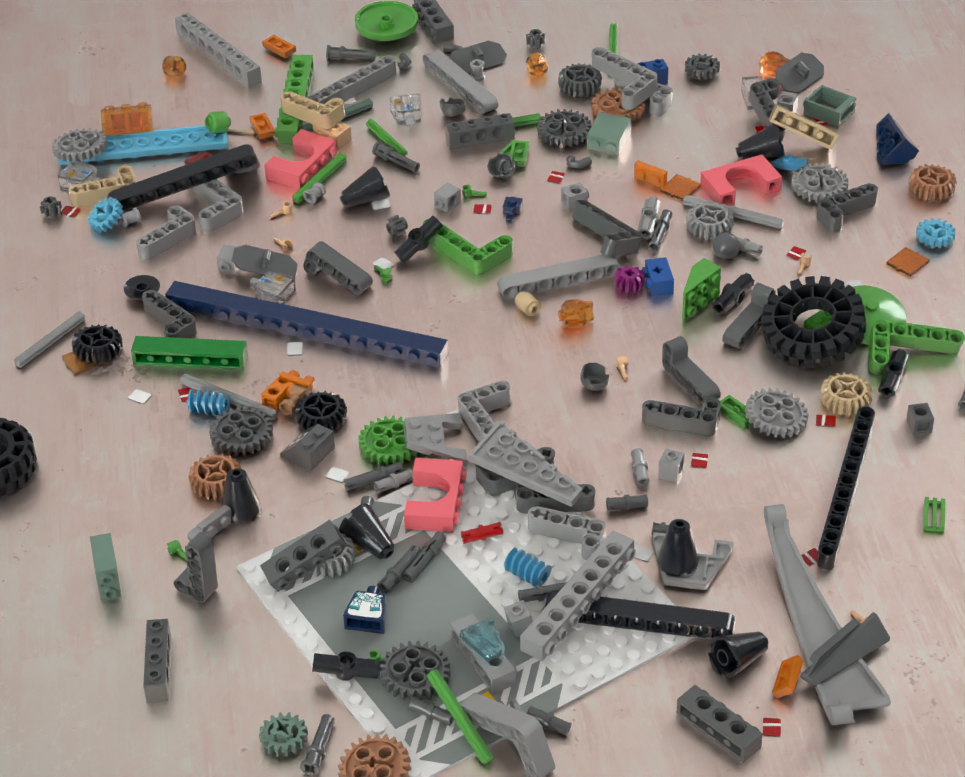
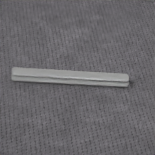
M80 311L75 313L14 359L15 365L22 368L85 321V315Z

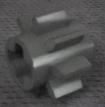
M539 29L531 30L530 34H526V44L530 45L532 49L541 48L542 44H545V33H542Z
M52 196L44 198L40 206L41 214L45 213V217L48 218L57 217L61 213V201H57Z
M395 215L388 219L389 223L386 224V229L391 236L395 235L398 238L406 234L405 230L408 229V224L404 217L399 218L398 215Z

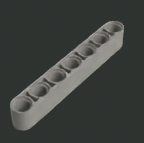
M440 50L423 55L424 65L481 114L498 108L496 97Z
M390 55L384 56L309 95L307 98L321 104H325L333 98H341L344 103L396 75V59Z
M602 254L504 275L498 279L497 286L505 299H513L520 292L536 294L614 277L615 272L621 266L616 257H608Z

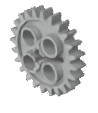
M83 128L80 131L78 129L75 131L70 130L68 134L63 133V136H58V139H54L52 143V151L54 157H57L58 160H68V162L74 160L76 163L78 160L83 162L84 159L90 160V157L96 158V154L101 155V151H105L108 143L105 133H102V131H97V129L92 131L91 128L85 130Z
M809 163L808 167L804 166L802 169H798L792 176V188H794V192H797V196L802 195V199L809 198V202L815 200L816 203L823 198L847 191L849 182L846 174H842L843 170L837 171V166L831 168V164L825 166L824 163L821 165L815 163V166Z
M769 388L768 392L761 389V392L755 391V394H751L747 400L745 417L749 418L748 423H754L753 428H760V433L766 431L767 436L772 433L775 438L778 435L785 438L786 434L792 437L793 433L798 435L799 431L804 430L809 416L807 413L808 408L804 407V402L799 403V397L793 398V393L787 395L786 390L781 393L778 388L776 391Z

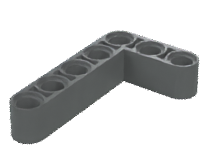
M581 199L577 200L572 218L604 237L600 251L603 255L617 257L638 253L643 238L642 233L592 203Z

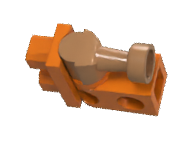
M291 370L289 373L282 371L279 377L261 393L262 404L277 410V413L281 410L285 415H291L299 399H303L304 395L309 396L310 392H312L315 386V378L309 375L304 379L300 378V374L295 370Z

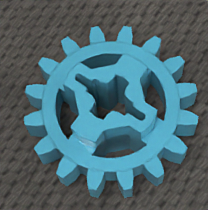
M105 197L103 202L99 200L97 205H93V210L89 211L91 215L87 217L89 220L88 224L95 232L98 231L99 233L102 230L107 232L108 228L113 229L112 225H117V220L122 218L120 214L123 213V206L116 198L109 197L107 199Z
M931 218V221L924 219V223L919 222V226H917L916 238L919 239L920 243L925 242L924 246L930 245L931 248L937 246L940 249L942 245L948 247V244H953L956 232L955 228H952L953 224H947V220L942 222L940 218L937 220Z

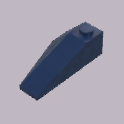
M889 113L876 125V135L879 138L877 158L881 164H903L916 157L919 149Z

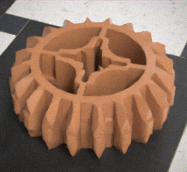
M925 164L924 167L914 168L909 178L911 192L914 193V196H919V199L924 198L926 201L932 200L934 202V200H938L940 202L941 199L947 200V197H951L956 190L957 181L955 174L951 173L950 169L946 170V167H940V165L934 166L932 164L928 166Z
M223 453L220 456L214 454L213 456L207 455L206 458L200 457L199 462L195 461L194 465L190 467L188 478L191 489L195 494H199L201 498L206 496L208 500L212 497L216 500L218 497H223L227 473L235 468L241 469L240 463L236 459H232L230 455L225 457Z

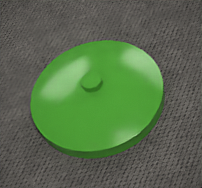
M398 1L374 2L361 8L355 15L356 30L362 36L377 41H392L404 38L414 32L418 26V15L415 9L408 4Z
M853 286L856 294L859 293L864 304L866 333H863L864 339L861 342L862 344L869 345L870 331L873 323L878 319L906 323L905 309L901 302L891 293L873 286Z

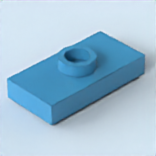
M793 155L783 156L771 162L772 166L776 169L796 171L807 165L805 158L793 157Z

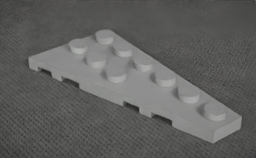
M501 419L468 455L469 462L572 507L582 495V488L567 475H562L553 463L549 464L545 457L527 441L517 437L516 432L512 429L509 430Z

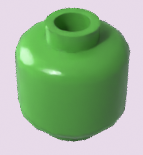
M224 111L210 112L205 118V127L213 134L225 133L231 125V119Z

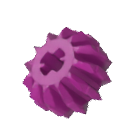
M624 265L623 268H618L617 272H615L616 289H620V292H627V294L632 292L635 294L636 291H641L642 287H644L643 270H639V267H632V265L627 267Z

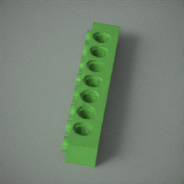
M293 55L292 61L289 62V70L287 71L283 93L293 92L303 97H308L314 70L313 55ZM282 105L279 108L275 138H278V144L293 145L292 138L301 130L300 127L303 124V120L285 114L282 110Z

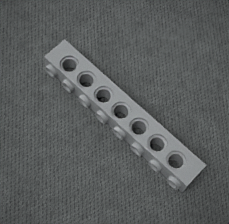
M183 13L175 18L176 31L180 37L247 88L262 83L261 69L257 63L190 13Z
M613 530L520 636V651L541 661L548 655H551L555 646L565 639L567 632L577 625L579 618L589 611L591 604L600 598L602 591L611 585L614 577L620 574L626 563L634 558L636 553L634 540Z

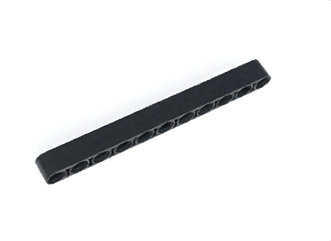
M860 407L855 417L818 547L817 565L823 570H831L836 565L873 431L875 411L871 407Z

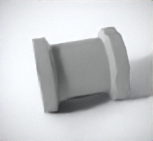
M475 59L470 62V67L472 68L471 77L476 81H481L485 78L483 72L484 61Z
M315 182L311 189L304 191L303 196L308 203L314 204L317 198L326 194V190L321 183Z
M134 207L129 212L120 214L122 217L120 220L124 228L128 227L131 223L142 221L137 207Z

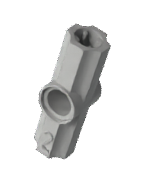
M650 196L645 200L644 207L641 210L637 231L643 234L642 240L645 241L652 238L661 201L654 196Z

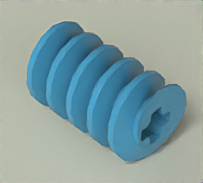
M190 389L187 406L193 414L196 412L203 414L205 412L206 415L212 413L214 416L218 414L222 416V411L228 413L230 396L227 394L224 398L223 392H220L218 397H216L215 391H212L211 396H209L208 390H205L202 395L199 389L196 395H194V390Z
M513 548L508 553L504 562L506 571L511 572L529 584L531 583L534 587L536 585H543L552 570V566H545V562H539L538 558H532L531 554H526L522 549L518 551L517 548Z

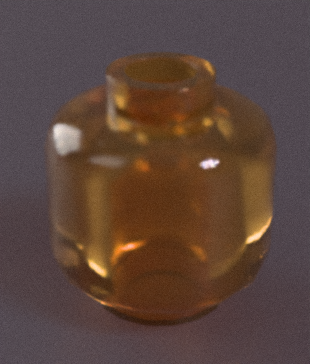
M535 52L526 59L527 70L531 76L541 77L548 71L547 60L543 54Z
M167 56L163 60L162 69L167 76L180 77L186 71V63L181 56Z

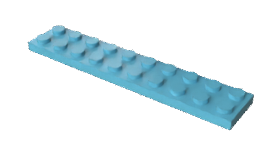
M205 125L107 134L105 136L108 144L105 151H101V155L96 154V158L84 159L82 163L214 149L221 150L228 148L227 131L225 133L213 134L206 129ZM62 159L58 160L59 164L75 163L74 160L68 162V160L62 161Z

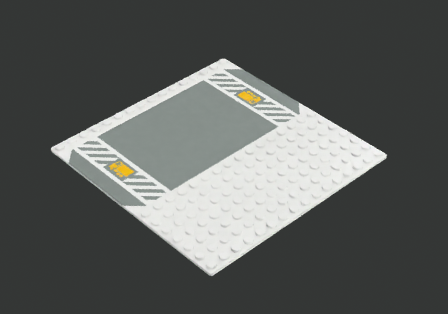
M468 457L466 466H463V469H467L466 481H462L464 483V495H460L462 506L461 510H457L459 512V524H455L454 532H442L447 538L446 541L438 549V554L430 559L414 582L409 583L402 576V580L394 584L388 593H382L385 595L386 604L384 634L344 629V611L356 591L366 592L369 586L377 587V584L386 576L387 570L391 567L393 568L412 545L418 546L422 550V546L431 540L437 531L405 529L404 512L407 500L425 502L440 500L448 494L442 489L413 486V483L374 501L372 508L394 543V552L387 559H379L354 543L355 561L347 572L341 573V576L336 574L332 579L331 576L323 578L322 575L315 577L314 573H307L306 576L291 583L288 588L278 592L269 584L260 565L311 532L309 531L237 566V572L312 666L314 653L338 656L340 652L348 651L355 654L356 658L368 659L371 650H378L381 657H386V652L392 653V647L399 649L400 643L408 646V641H411L412 645H416V642L420 641V645L423 646L428 642L429 648L436 645V651L442 649L443 655H447V662H450V677L447 685L459 703L473 693H478L509 707L510 700L516 699L525 713H527L530 706L546 713H554L694 638L577 623L575 627H572L567 632L565 639L555 646L553 653L548 655L543 661L520 651V637H514L508 625L504 607L519 602L518 590L536 587L505 570L504 562L508 553L513 548H517L518 551L522 549L526 554H531L532 558H538L539 562H545V566H552L550 576L542 585L547 586L568 582L585 563L586 560L581 555L582 544L531 533L528 529V514L520 513L516 508L515 488L497 496L489 495L476 480L475 464L469 462ZM583 511L567 512L588 517ZM345 514L332 522L339 529L345 517L349 519L352 514ZM501 522L504 534L486 538L485 541L477 540L463 544L461 531L478 528V525L486 526ZM632 561L626 563L623 571L614 577L611 585L606 587L601 594V597L675 606ZM546 599L541 602L538 600L525 602L533 621L545 608ZM472 613L477 620H481L486 632L491 634L495 639L496 645L504 650L508 661L516 666V685L492 694L451 639L450 623ZM380 666L377 679L354 676L351 680L343 681L338 679L335 674L318 672L364 732L371 736V739L375 738L376 733L379 734L380 738L387 734L389 740L392 737H396L397 742L401 741L411 759L410 766L412 769L408 771L409 777H435L476 755L454 719L450 726L434 719L428 720L426 716L409 710L411 702L409 696L402 700L401 694L394 697L393 691L387 692V686H383L382 680H380ZM431 693V699L422 696L423 701L428 703L434 702L438 707L447 710L438 695ZM474 725L488 748L506 739Z

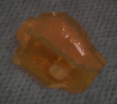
M767 52L760 58V73L775 77L776 69L787 63L790 59L778 52Z
M579 299L566 300L561 305V310H558L559 321L563 322L565 329L582 327L586 323L593 321V302Z

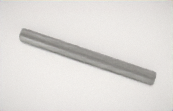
M685 195L683 198V204L691 207L694 205L698 206V203H712L710 200ZM726 205V208H729L733 213L734 218L781 229L784 220L781 218Z
M183 374L180 378L181 384L195 390L199 389L202 393L208 390L210 396L212 391L216 392V397H218L220 392H223L224 398L229 394L230 404L234 406H239L242 409L247 406V410L255 407V412L261 409L262 414L267 413V417H270L271 421H274L278 416L277 410L191 375Z

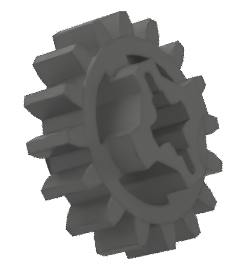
M700 53L696 56L692 55V58L688 57L687 61H685V72H687V75H692V78L698 77V80L701 78L707 80L708 77L712 79L713 75L717 76L720 72V61H717V58H713V55L707 56V54L701 56Z

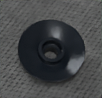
M149 275L132 277L124 284L125 295L135 300H143L142 294L145 291L155 290L159 292L160 290L158 279Z

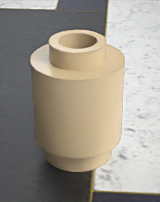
M520 292L515 297L516 306L526 315L534 316L539 312L541 303L530 293Z

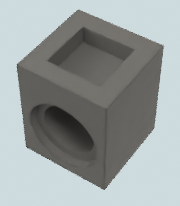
M928 403L908 405L906 420L912 434L932 433L934 417Z

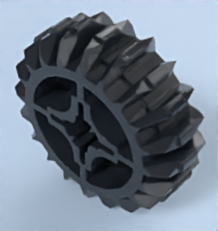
M91 324V327L84 326V329H79L78 333H75L72 338V351L74 355H76L77 359H81V362L87 361L88 364L95 363L96 365L97 363L103 364L105 361L111 362V359H116L120 355L123 347L121 334L113 326L107 327V324L104 326H100V324L97 326Z
M326 390L324 392L317 391V393L310 392L309 396L304 395L303 399H299L295 408V419L303 431L316 424L332 431L333 429L339 430V427L344 425V421L347 418V406L344 399L340 398L339 395H334L333 392L327 393Z

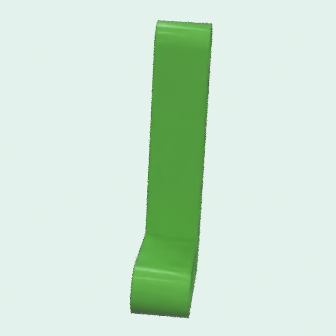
M442 224L443 227L429 240L431 245L475 275L484 274L513 256V239L507 235L500 236L486 245L477 248Z
M878 319L873 323L869 334L868 369L875 375L884 373L886 364L889 361L890 346L957 354L965 341V335L963 332L955 329Z

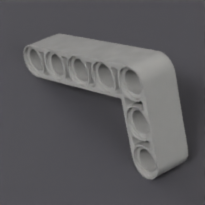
M596 47L592 50L593 68L629 84L621 92L622 107L624 109L631 110L636 108L657 91V73L605 48Z
M215 179L191 188L213 204L198 214L200 230L202 232H213L243 215L242 197L219 180Z
M498 381L464 392L457 398L461 418L479 442L495 425L487 412L507 406L512 401L510 384L507 381Z
M473 693L459 703L472 724L516 743L525 771L529 777H545L555 769V763L543 728L535 717L478 693Z

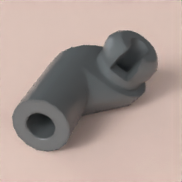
M405 53L400 54L399 59L401 63L398 62L397 65L400 70L405 71L412 64V61Z
M574 156L566 158V164L570 168L581 169L592 164L590 157L576 161Z

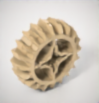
M843 372L842 375L838 373L835 376L829 375V378L824 380L820 388V398L823 406L827 407V411L832 410L833 414L839 413L841 416L843 414L848 415V417L851 414L856 416L858 409L864 406L869 407L873 398L870 383L866 382L865 378H860L859 375L853 376L852 373L848 375Z

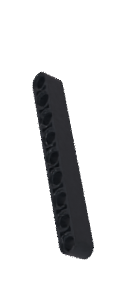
M244 144L113 190L108 193L107 199L109 197L116 198L123 206L122 210L124 212L252 167L256 164L257 158L253 147L249 144Z
M551 591L548 593L545 607L550 603V601L557 595L559 591ZM600 596L597 601L595 600L591 604L589 611L579 618L578 623L711 640L718 635L734 634L736 619L734 615L728 612Z

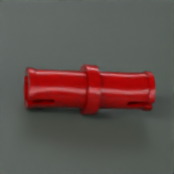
M498 522L486 526L478 525V528L461 531L462 542L466 544L477 540L485 541L486 538L504 534L501 527L502 524Z

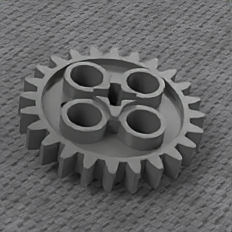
M557 109V112L551 111V114L545 113V117L541 116V120H538L537 131L540 139H544L545 143L550 141V145L556 143L557 147L560 144L563 147L566 144L572 147L573 143L578 145V142L583 143L584 139H587V134L592 124L591 120H588V116L584 117V113L579 114V111L572 112V109L569 111Z
M237 406L236 410L229 408L228 413L222 411V416L216 415L217 420H212L209 431L211 442L215 444L216 449L220 448L221 452L227 450L228 455L235 452V455L238 456L239 452H242L246 456L247 451L254 454V449L260 451V446H267L266 442H270V436H273V425L271 418L267 417V413L262 414L261 409L255 412V407L247 410V406L240 410V407Z
M408 641V646L400 643L399 649L392 647V653L386 652V658H382L380 680H382L383 686H387V692L393 691L394 697L401 694L402 700L407 696L410 697V701L414 696L422 700V696L431 699V693L438 694L427 679V674L432 670H438L448 684L450 662H447V655H443L442 649L436 651V645L429 648L428 642L423 646L420 645V641H417L416 645H412L411 641Z

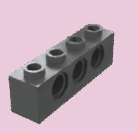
M414 0L412 8L415 9L419 21H422L424 28L429 31L430 37H433L436 43L454 39V25L436 0Z
M503 113L445 124L446 142L449 149L453 150L515 139V122L510 113Z
M329 519L261 564L260 567L269 584L279 592L288 588L297 579L306 576L315 567L323 565L327 559L341 553L348 545L338 527Z
M168 619L147 620L143 683L146 703L169 701L171 632Z
M694 685L677 699L676 713L743 763L761 748L763 733L757 727L743 720L739 714H735L728 709L725 704L710 696L706 690H702L697 685Z

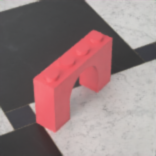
M301 129L292 138L293 150L310 158L304 161L293 162L273 156L264 164L266 179L299 190L336 156V140Z
M763 155L701 172L700 186L712 201L730 206L735 204L736 190L730 184V182L735 180L751 181L765 195L781 191L782 176Z
M415 458L413 486L435 487L444 490L448 494L444 498L432 502L407 500L404 512L405 529L454 532L455 524H459V512L457 510H461L462 506L460 495H464V483L462 481H466L467 469H463V461Z

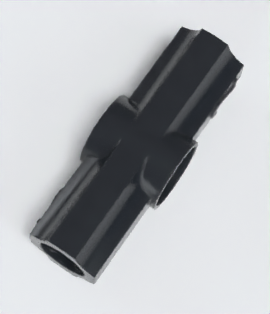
M434 215L431 216L420 228H414L409 232L408 239L394 252L395 255L403 263H406L417 251L425 250L429 246V240L443 227L442 223Z
M750 274L740 275L732 284L727 283L724 286L721 295L712 302V308L716 314H725L734 304L740 305L745 294L755 283Z
M903 349L893 351L889 362L886 364V370L878 392L883 397L890 398L895 396L898 385L902 381V375L909 359V354Z
M348 651L340 652L338 656L314 653L312 672L335 674L338 679L343 681L351 680L354 676L378 678L379 660L356 658L355 654Z

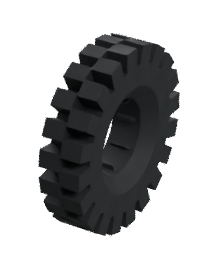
M814 276L805 277V285L801 284L799 278L790 281L791 290L786 285L778 288V295L772 293L767 299L768 304H765L762 310L763 332L769 350L773 354L777 353V358L783 362L789 359L790 365L799 367L802 360H804L805 368H815L816 360L820 361L821 367L831 365L830 357L839 362L845 359L844 351L851 355L857 349L856 344L860 345L863 341V333H866L864 304L859 293L856 294L855 289L850 285L845 287L844 281L835 279L831 284L830 277L821 276L819 283H815ZM808 310H824L833 316L828 324L817 329H804L795 324L797 317Z

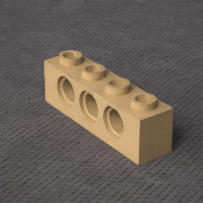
M775 104L768 119L770 122L832 150L839 136L836 131Z

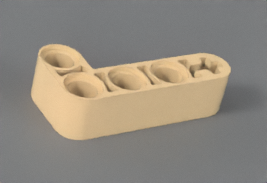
M284 92L280 95L282 110L285 114L323 129L333 127L346 115L341 98H333L327 103L321 104L293 92Z
M121 165L117 168V177L71 186L69 188L71 205L80 208L98 204L99 200L103 202V199L107 198L109 192L136 183L132 167L130 165Z

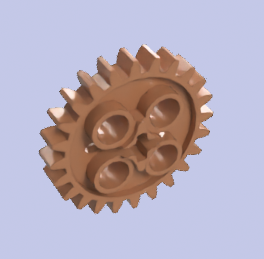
M612 87V90L606 89V92L600 91V94H596L593 97V101H591V108L594 116L601 112L631 118V120L636 121V118H641V115L644 114L645 101L634 109H624L622 107L621 87L618 90Z
M376 733L373 739H371L369 734H367V740L365 741L362 738H358L359 744L357 745L350 743L352 750H344L346 756L340 757L342 764L338 765L339 777H409L408 771L412 769L407 748H404L401 741L397 742L396 737H392L389 740L387 734L380 738L378 733Z

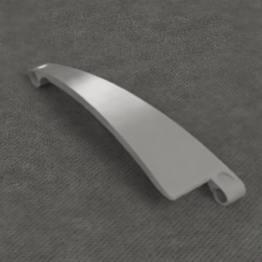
M784 504L765 506L764 518L775 565L794 631L808 668L813 664L810 660L813 652L842 629L820 592L796 543L790 535L789 520L787 519ZM862 658L814 686L832 726L854 723L853 711L887 707L891 704L886 690Z

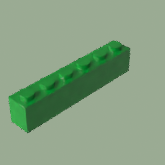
M135 336L131 355L133 365L244 370L248 351L246 341Z

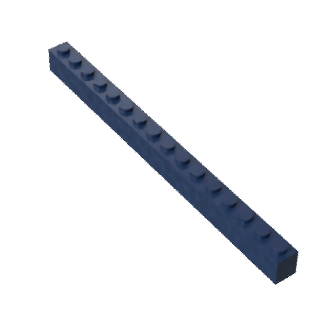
M174 281L165 293L167 299L192 314L438 368L442 367L448 356L447 339Z

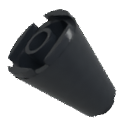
M770 125L738 143V147L735 148L738 158L741 157L744 160L758 155H763L765 158H781L785 156L777 125Z
M373 166L341 192L340 200L343 206L347 205L350 208L390 197L388 187L384 185V179L376 167Z
M240 468L232 469L227 473L221 507L227 505L231 508V523L233 524L249 523L252 521L251 518L258 517L261 512V503L246 471Z
M366 503L357 506L350 512L352 516L349 519L346 517L343 519L339 527L340 533H345L346 537L351 538L353 543L379 559L389 558L394 552V543L375 511Z
M675 519L670 522L657 555L659 568L666 574L675 577L683 573L691 574L697 569L699 564V556L690 524L683 519Z
M761 632L718 635L712 638L708 647L711 646V653H708L711 665L719 675L724 674L727 676L725 678L734 677L767 651L768 639Z

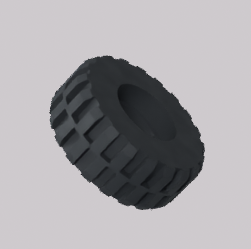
M0 418L1 498L3 495H10L15 490L21 489L25 482L31 479L37 466V457L31 434L22 425L13 420L9 421L6 418Z

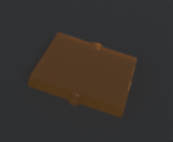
M676 174L660 189V192L671 196V198L674 197L683 201L685 195L691 196L701 187V184Z
M905 247L890 258L886 264L896 269L897 272H902L911 277L927 265L930 259L920 255L919 252H914Z
M74 352L62 355L66 367L72 371L74 376L103 365L101 362H98L96 365L95 363L88 364L87 361L81 362V359L76 358Z

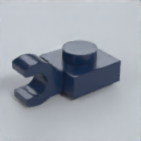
M505 197L503 212L507 213L506 220L513 221L514 214H520L523 198Z

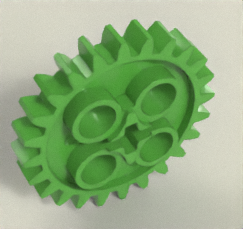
M394 415L391 419L384 416V420L377 418L376 423L370 421V426L364 425V430H360L361 435L358 436L361 454H365V459L371 458L372 463L377 460L378 465L385 462L386 466H388L390 462L394 464L397 461L404 464V459L410 461L411 456H417L416 451L406 448L402 417H399L397 420Z

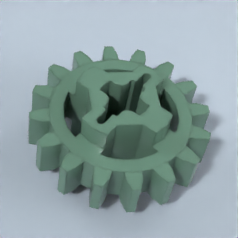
M280 712L279 717L271 715V721L264 720V726L260 727L259 738L262 748H268L269 754L275 751L277 757L281 753H284L287 757L290 751L296 754L297 747L304 748L303 742L308 741V730L304 719L299 721V715L291 717V713L288 712L286 716H283Z

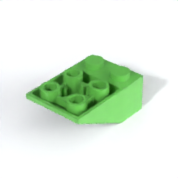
M705 258L691 268L683 292V322L693 317L695 313L705 308L707 304L717 299L720 295L721 267Z

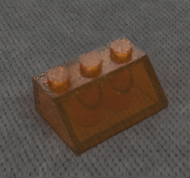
M141 102L136 106H131V104H123L121 107L115 108L112 105L105 106L104 109H101L102 133H105V136L152 132L154 123L151 104Z

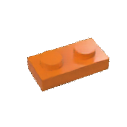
M272 35L262 41L264 48L283 58L296 52L295 45L276 35Z
M266 113L249 116L250 123L260 140L275 136V129Z
M639 160L634 164V178L663 189L667 186L668 171Z
M799 655L781 662L772 690V694L776 698L790 695L795 691L804 661Z

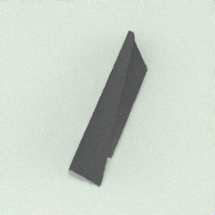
M874 612L871 613L861 624L855 619L847 623L813 652L810 657L813 664L800 674V678L815 686L889 642L890 636L878 615Z

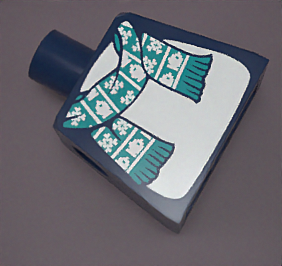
M369 586L366 592L356 591L343 614L344 629L384 634L386 604L385 595L379 593V588Z

